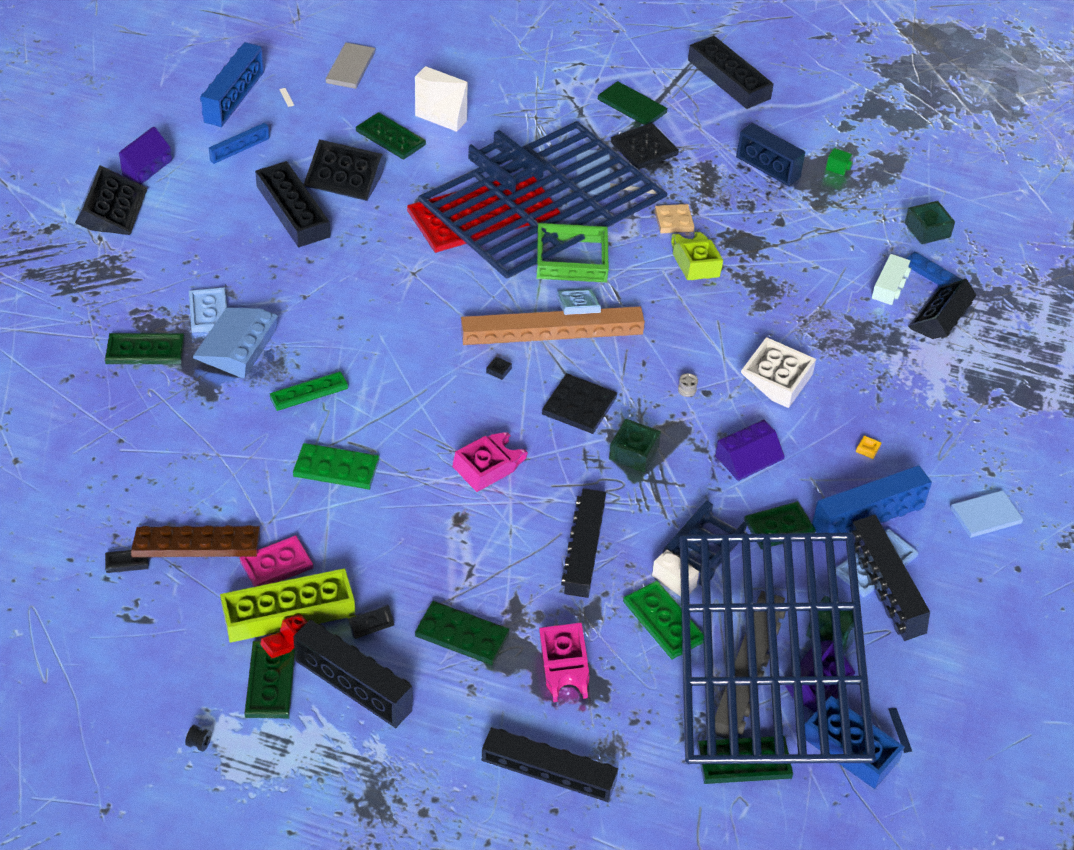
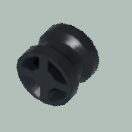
M192 725L187 733L185 745L188 747L195 746L199 751H205L210 743L212 731L209 729L202 730L199 726Z

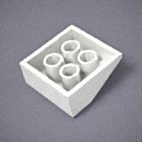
M425 66L415 76V116L457 132L467 122L468 82Z
M766 337L743 367L741 373L772 401L789 408L813 375L816 359Z

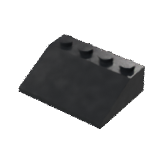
M319 139L304 186L368 201L381 178L386 161L380 153Z
M99 165L75 223L91 231L130 235L147 187Z

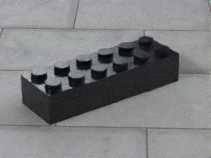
M711 36L690 45L688 61L743 107L749 109L771 99L774 83L717 37Z
M287 161L255 170L257 188L298 248L330 238L329 220Z
M874 514L854 521L850 533L854 535L855 553L858 554L859 565L861 569H865L867 572L869 584L871 586L875 585L876 596L885 605L886 615L888 618H892L896 633L901 635L904 641L927 634L930 610L877 516Z
M310 619L293 636L295 661L394 728H397L412 712V686L406 679L399 678L389 668L382 667L372 657H367L361 653L357 647L350 646L340 636L333 635L322 624H317Z

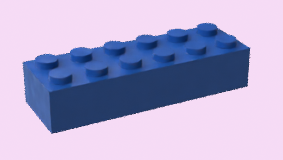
M244 42L230 58L229 62L224 65L221 72L216 75L213 82L209 84L206 91L201 94L200 102H202L204 123L222 127L264 73L262 46Z
M918 465L818 500L812 525L816 533H850L854 521L874 514L880 523H885L898 516L902 517L909 512L919 511L925 506L932 481Z

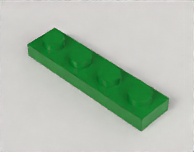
M340 371L269 394L276 411L346 390L348 389V384Z

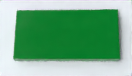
M655 581L623 598L624 604L671 660L682 655L681 607L662 585ZM690 619L691 649L704 643L703 633Z

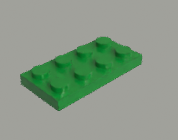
M303 443L293 469V477L370 490L379 463V456Z

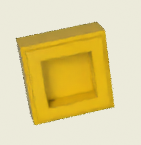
M863 436L856 452L874 459L881 447V442Z

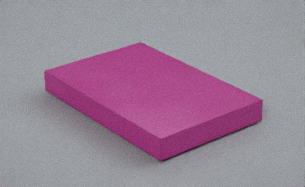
M296 535L259 549L257 557H239L240 563L254 587L280 582L313 569V563Z

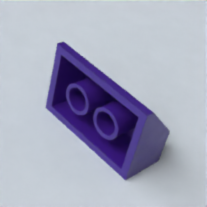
M155 127L150 128L119 152L122 176L139 184H143L172 161L171 148Z
M761 420L718 440L715 454L716 458L737 481L785 458L776 431L765 420Z
M821 641L823 676H837L834 641ZM812 647L800 662L801 676H814ZM844 656L845 676H854L855 671ZM785 685L794 699L793 685ZM802 685L803 706L816 712L815 685ZM824 685L825 702L830 696L837 699V685Z

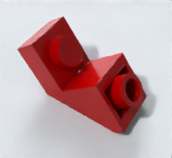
M301 614L284 619L280 632L262 638L260 645L271 659L289 653L294 649L293 636L307 621Z

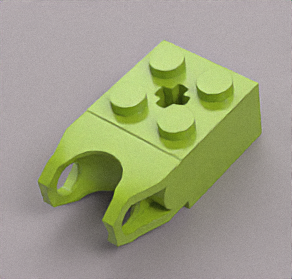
M694 232L695 236L693 239L684 238L680 234H672L673 256L687 280L720 277L723 259L712 240H709L701 232Z

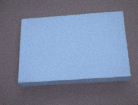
M225 287L189 291L192 333L211 331L227 308Z
M591 289L557 292V300L564 315L601 313V306Z
M1004 491L959 502L951 506V511L970 538L1021 524L1023 518Z

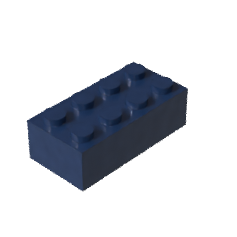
M751 123L740 131L736 158L781 183L791 186L801 178L806 152Z

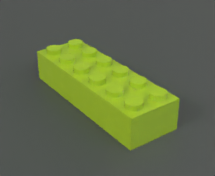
M345 568L220 594L230 643L278 633L284 619L299 614L307 622L311 619L317 624L355 615V601Z

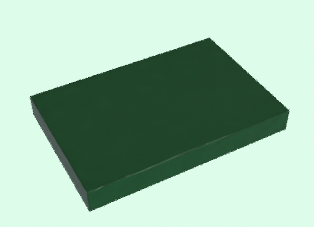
M798 501L744 517V521L747 523L752 534L816 532ZM757 542V544L759 545L760 549L762 550V549H763V543H762V542ZM771 542V547L783 544V542Z

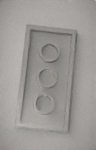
M345 42L326 77V83L356 89L375 54V48Z

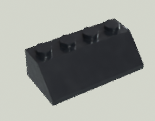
M967 278L938 286L908 327L931 339H943L949 336L952 328L958 324V320L965 314L966 309L972 305V301L977 296Z

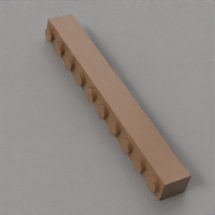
M641 306L601 309V313L564 315L563 311L467 316L461 317V335L463 345L643 335L645 321Z

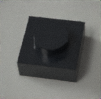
M495 357L487 366L486 373L503 380L512 369V363Z

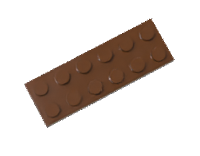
M260 526L136 527L131 556L257 557Z

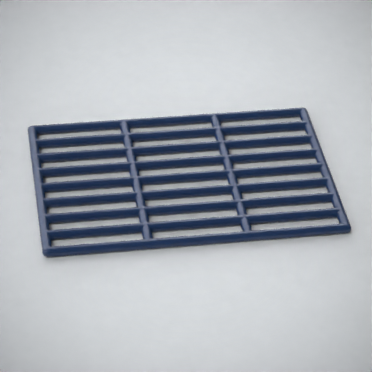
M576 121L522 147L544 163L543 172L548 170L552 173L551 175L506 196L503 191L507 190V188L502 184L497 187L493 185L492 182L496 180L491 176L485 178L482 175L485 171L478 167L419 195L418 201L502 276L510 278L537 264V256L508 271L503 267V265L536 249L537 241L497 261L492 255L536 234L538 222L534 219L581 197L584 202L542 223L556 224L592 206L596 211L568 225H583L602 215L607 220L596 226L609 227L667 197V192ZM574 129H578L581 132L539 153L533 150ZM586 137L591 140V142L549 162L544 159V157ZM595 146L603 149L560 171L554 167ZM609 154L613 157V159L572 179H568L565 176ZM506 157L503 160L497 162V164L501 165L511 159L509 157ZM618 163L624 166L583 188H579L576 185ZM517 166L507 172L511 174L522 167ZM628 172L635 175L592 198L587 194ZM529 174L516 181V185L534 176ZM473 177L478 180V182L434 203L427 200ZM556 179L563 182L519 205L513 202ZM639 181H643L646 184L604 207L598 203ZM484 186L489 189V191L443 213L438 209ZM567 188L573 191V193L531 214H527L524 211ZM652 189L658 193L615 216L609 212ZM494 195L500 199L455 222L449 219V217ZM505 204L511 208L463 232L459 228ZM515 214L521 217V219L476 241L470 238V236ZM526 223L533 227L487 251L480 247ZM542 228V231L546 233L541 238L543 245L551 242L555 246L541 253L542 261L584 240L585 236L583 235L585 234L576 235L561 243L557 239L559 237L557 232L549 233L546 232L545 228Z
M852 533L681 535L680 578L686 763H874L876 756L854 535ZM804 541L809 603H796L792 542ZM812 541H825L830 602H817ZM833 541H846L852 602H839ZM729 542H742L745 603H732ZM750 542L763 543L766 603H753ZM771 542H783L787 603H775ZM688 543H700L702 604H690ZM709 543H721L724 604H711ZM775 611H788L792 676H779ZM797 611L810 612L814 676H801ZM818 611H831L837 676H823ZM840 611L853 612L859 676H845ZM690 612H703L705 677H692ZM711 612H724L727 677L713 676ZM732 612H745L749 677H735ZM754 612H767L770 676L757 677ZM749 685L753 755H739L736 686ZM758 685H771L775 754L762 755ZM780 685H793L798 754H784ZM802 685H815L821 754H807ZM824 685H837L843 754H830ZM846 685H860L866 754H852ZM692 686H705L707 755H694ZM714 686H727L730 755H716Z

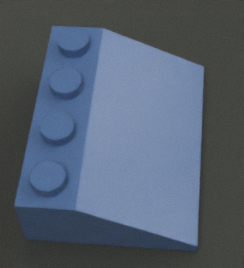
M226 308L193 355V358L245 379L275 333L278 315L258 308Z

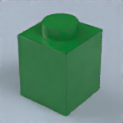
M834 148L828 156L826 170L844 176L847 170L850 171L852 168V154Z

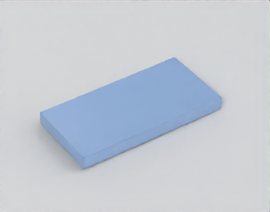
M587 150L576 156V162L601 150ZM609 154L577 169L576 176L609 161ZM610 168L576 185L579 188H583L609 175ZM610 182L587 194L590 197H594L610 189Z
M889 528L885 530L904 566L918 556L919 552ZM855 553L859 594L866 597L875 590V585L871 586L869 584L867 572L865 569H861L858 562V554ZM847 559L836 567V575L850 585Z

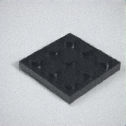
M653 123L611 137V143L637 169L672 158L679 153V149Z
M566 373L543 407L542 415L594 434L616 400L617 392Z

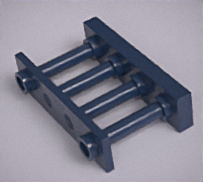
M500 130L494 132L493 143L480 150L472 144L469 145L468 159L512 193L516 191V181L531 174L537 179L543 177L544 163ZM494 149L501 151V153L492 158L485 155ZM506 157L513 160L502 167L497 164V162ZM517 166H521L524 169L513 176L507 172Z
M706 500L667 544L662 554L669 550L680 558L681 535L713 534L703 528L705 523H711L729 534H747V523L743 522L738 529L713 516V504ZM729 542L730 552L739 542ZM688 543V548L701 554L698 543ZM714 543L721 547V543ZM721 548L716 554L709 550L710 580L713 578L715 570L722 563ZM688 557V564L700 573L699 585L702 586L701 564Z

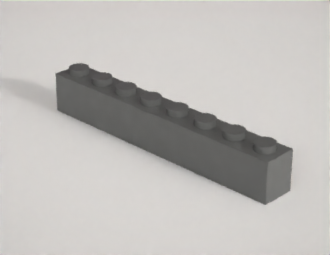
M761 590L757 603H766L765 591ZM774 595L775 603L785 602V598ZM775 611L777 635L781 627L779 619H784L786 611ZM754 612L757 677H763L764 671L761 669L763 666L767 667L769 662V655L767 654L769 650L767 612ZM746 633L735 661V677H749ZM749 685L736 686L738 734L742 735L746 726V722L743 721L744 717H749L750 715ZM726 686L715 715L716 735L729 739Z

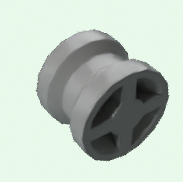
M689 373L681 375L678 386L679 394L684 397L694 396L698 384L697 377Z

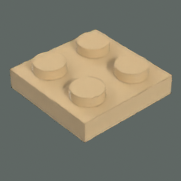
M688 204L655 206L654 212L660 233L694 232V223Z

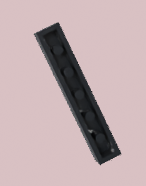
M583 488L582 495L577 496L576 508H579V511L574 512L573 523H576V527L572 526L570 538H573V542L568 543L567 554H570V558L566 557L564 569L567 570V574L563 573L561 585L565 586L564 594L589 598L605 507L606 492Z
M491 727L482 747L481 761L605 802H609L617 781L619 768L613 767L611 764H603L586 756L582 757L572 754L568 750H560L546 743L535 742L525 736L508 733L503 729Z

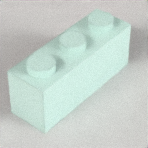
M890 254L875 284L872 299L892 305L894 300L899 298L900 288H904L906 278L909 277L911 268H909L910 260Z

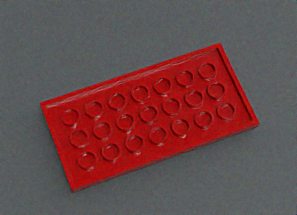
M532 177L517 184L516 191L537 182L536 178ZM498 181L492 182L496 187L501 185ZM484 186L438 209L443 213L489 191V189ZM540 187L513 202L519 205L544 193L545 190ZM508 189L503 191L506 196L512 194ZM453 193L428 199V201L434 203ZM494 195L449 217V219L455 222L500 199ZM549 197L524 211L527 214H531L553 203V201ZM417 202L407 205V212L435 253L466 244L422 203ZM505 204L459 228L463 232L511 208ZM556 208L534 220L538 223L546 221L560 214V211ZM515 214L470 236V238L476 241L521 219V217ZM526 223L518 228L529 226L530 224Z

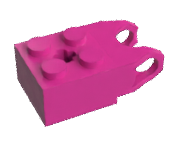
M508 432L492 434L488 437L484 436L455 451L452 467L478 492L513 473L527 458L528 452L525 449L509 450L504 447L509 442V437L511 436Z
M582 623L539 628L546 687L552 695L553 702H558L559 691L565 685L576 686L583 699L588 698L589 668Z

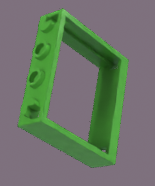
M538 223L536 279L607 283L609 271L608 227ZM542 228H545L546 232L549 233L557 232L559 236L557 239L559 241H567L576 235L585 234L583 235L585 239L580 242L601 243V264L542 261L543 241L541 242V238L546 234L542 231Z

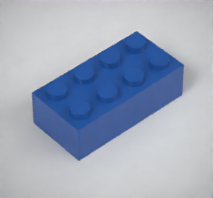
M830 696L826 701L830 754H843L839 701ZM848 708L852 754H866L863 717ZM816 711L805 724L806 741L820 750L818 715ZM872 724L875 762L838 764L876 789L900 761L905 746Z

